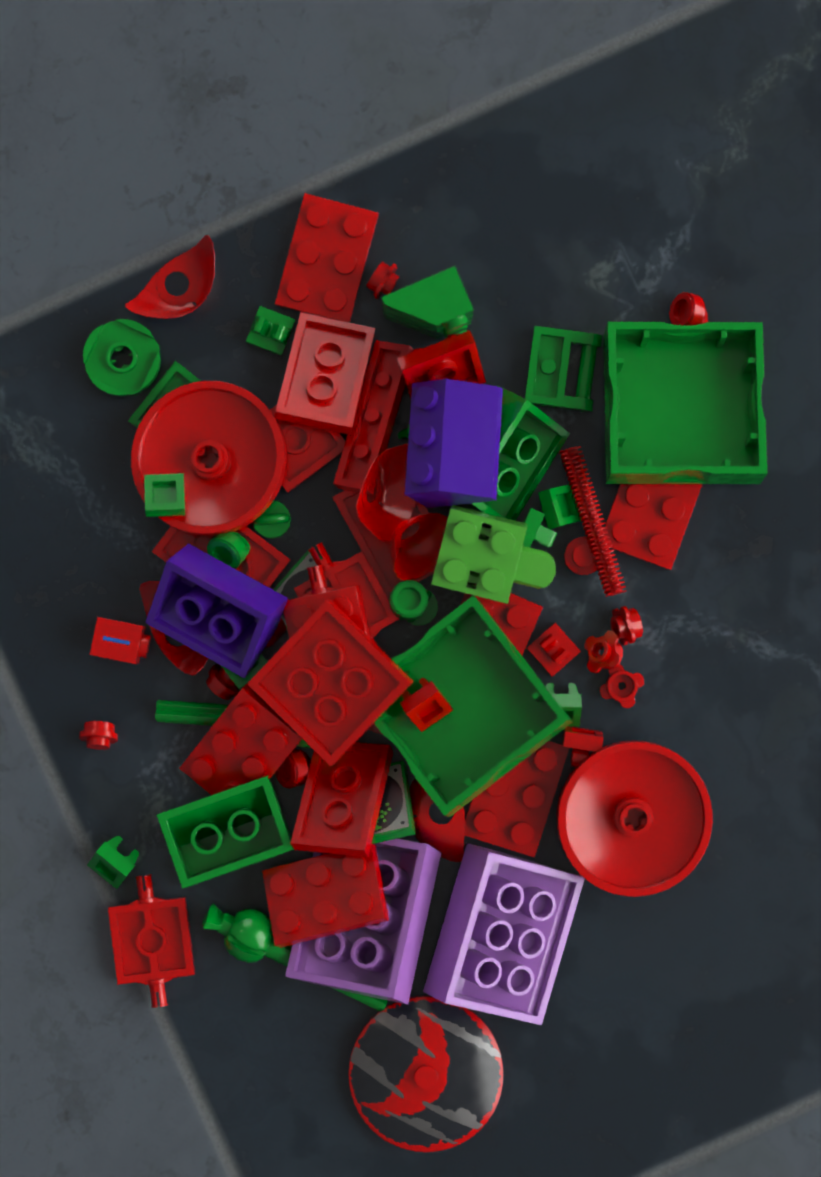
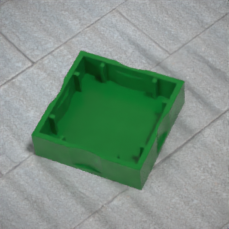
M608 322L603 333L606 484H761L767 475L766 419L761 401V389L764 378L763 322H706L688 326L673 325L665 322Z
M473 595L430 628L427 634L414 647L392 658L414 681L406 689L410 695L422 688L419 680L425 678L428 682L432 681L448 700L453 711L421 732L400 705V702L404 700L401 694L374 724L396 746L405 758L411 773L443 815L451 817L573 721L482 603Z

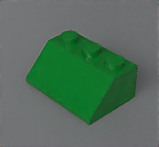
M455 266L382 297L383 314L387 320L435 339L442 336L446 338L452 334L464 333L472 322L474 309Z
M502 388L496 501L470 503L467 505L479 512L516 521L570 433L527 399Z
M268 776L157 814L182 889L294 849L290 844L292 836L284 813Z

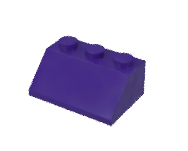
M452 379L412 383L405 483L406 496L427 508L496 501L503 389L501 387Z
M188 543L167 560L145 623L245 679L276 631L288 598Z

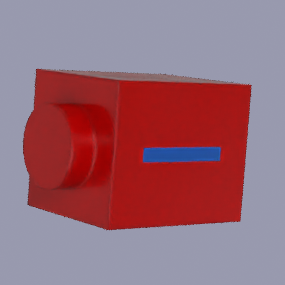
M97 617L90 655L139 664L140 657L147 658L151 635L145 634L146 626Z

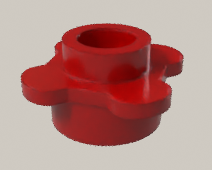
M382 261L368 281L366 288L374 292L375 299H378L382 293L385 295L390 294L398 282L400 276L395 274L398 268L395 263L389 266Z
M626 606L620 607V610L618 608L613 609V617L610 620L611 630L618 634L622 646L628 645V642L630 644L635 643V640L642 637L643 634L639 613L635 608L628 609Z
M607 631L604 636L597 638L590 636L587 638L584 647L589 655L587 668L590 672L599 673L602 668L611 670L620 664L623 657V649L618 642L619 636L617 633Z
M619 664L616 668L608 670L609 677L606 684L600 687V695L604 699L612 698L620 702L623 708H631L636 702L634 696L638 688L644 685V678L640 673L632 674L624 670L623 666ZM620 682L625 683V689H619L618 685Z

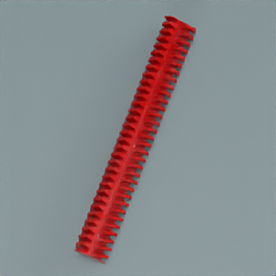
M581 446L561 450L559 452L561 454L560 458L562 463H564L563 467L565 472H567L568 481H570V489L573 490V498L576 499V508H579V517H581L582 526H584L583 530L585 535H587L588 544H590L589 548L591 553H593L592 558L596 562V570L599 571V580H602V589H605V597L624 593L627 590L622 591V589L626 586H621L620 584L625 582H619L623 577H618L622 572H616L620 568H615L619 563H613L617 558L612 559L616 554H610L614 549L609 550L613 545L607 544L612 541H606L610 536L604 535L609 532H603L607 527L601 526L606 523H600L601 520H604V518H599L603 513H597L601 511V509H596L600 504H594L598 502V500H593L597 495L592 496V493H595V491H590V489L594 488V486L589 487L593 482H587V480L591 479V477L586 478L590 473H584V471L588 470V468L583 469L587 464L581 463L586 460H580L584 455H579V453L583 451H577Z

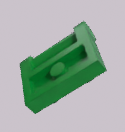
M534 326L525 399L533 405L593 412L594 400L591 399L596 353L597 348H601L602 335ZM571 344L582 346L575 397L564 396Z

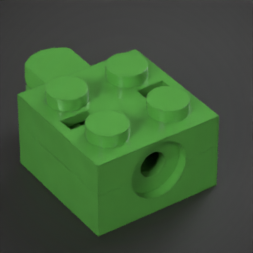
M452 505L432 585L508 604L513 583L537 589L545 588L553 581L556 575V564L554 558L548 552L523 546L527 530L526 523ZM482 523L492 525V527L482 526Z

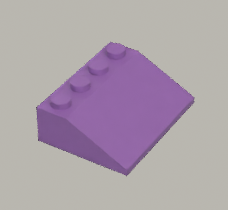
M393 839L374 844L377 851L389 921L292 945L285 977L403 1004L409 1003L442 852L428 844ZM314 852L313 857L327 853Z
M467 843L423 992L446 1004L542 1025L585 878L578 874Z

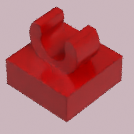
M556 622L526 648L551 677L581 652Z
M425 678L419 680L422 688L412 695L405 690L402 693L404 700L400 702L407 716L421 732L453 711L448 700L432 681L428 682Z
M566 727L563 729L562 745L563 747L572 748L571 766L576 767L589 755V751L596 752L602 749L604 739L602 731L579 727Z

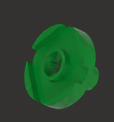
M118 319L105 325L102 324L90 334L85 343L83 360L86 372L92 383L109 395L117 397L136 396L148 388L159 373L161 366L160 346L152 333L136 321ZM123 348H128L132 352L129 354V357H133L131 364H124L121 369L116 368L113 365L116 363V360L111 359L113 352H121Z

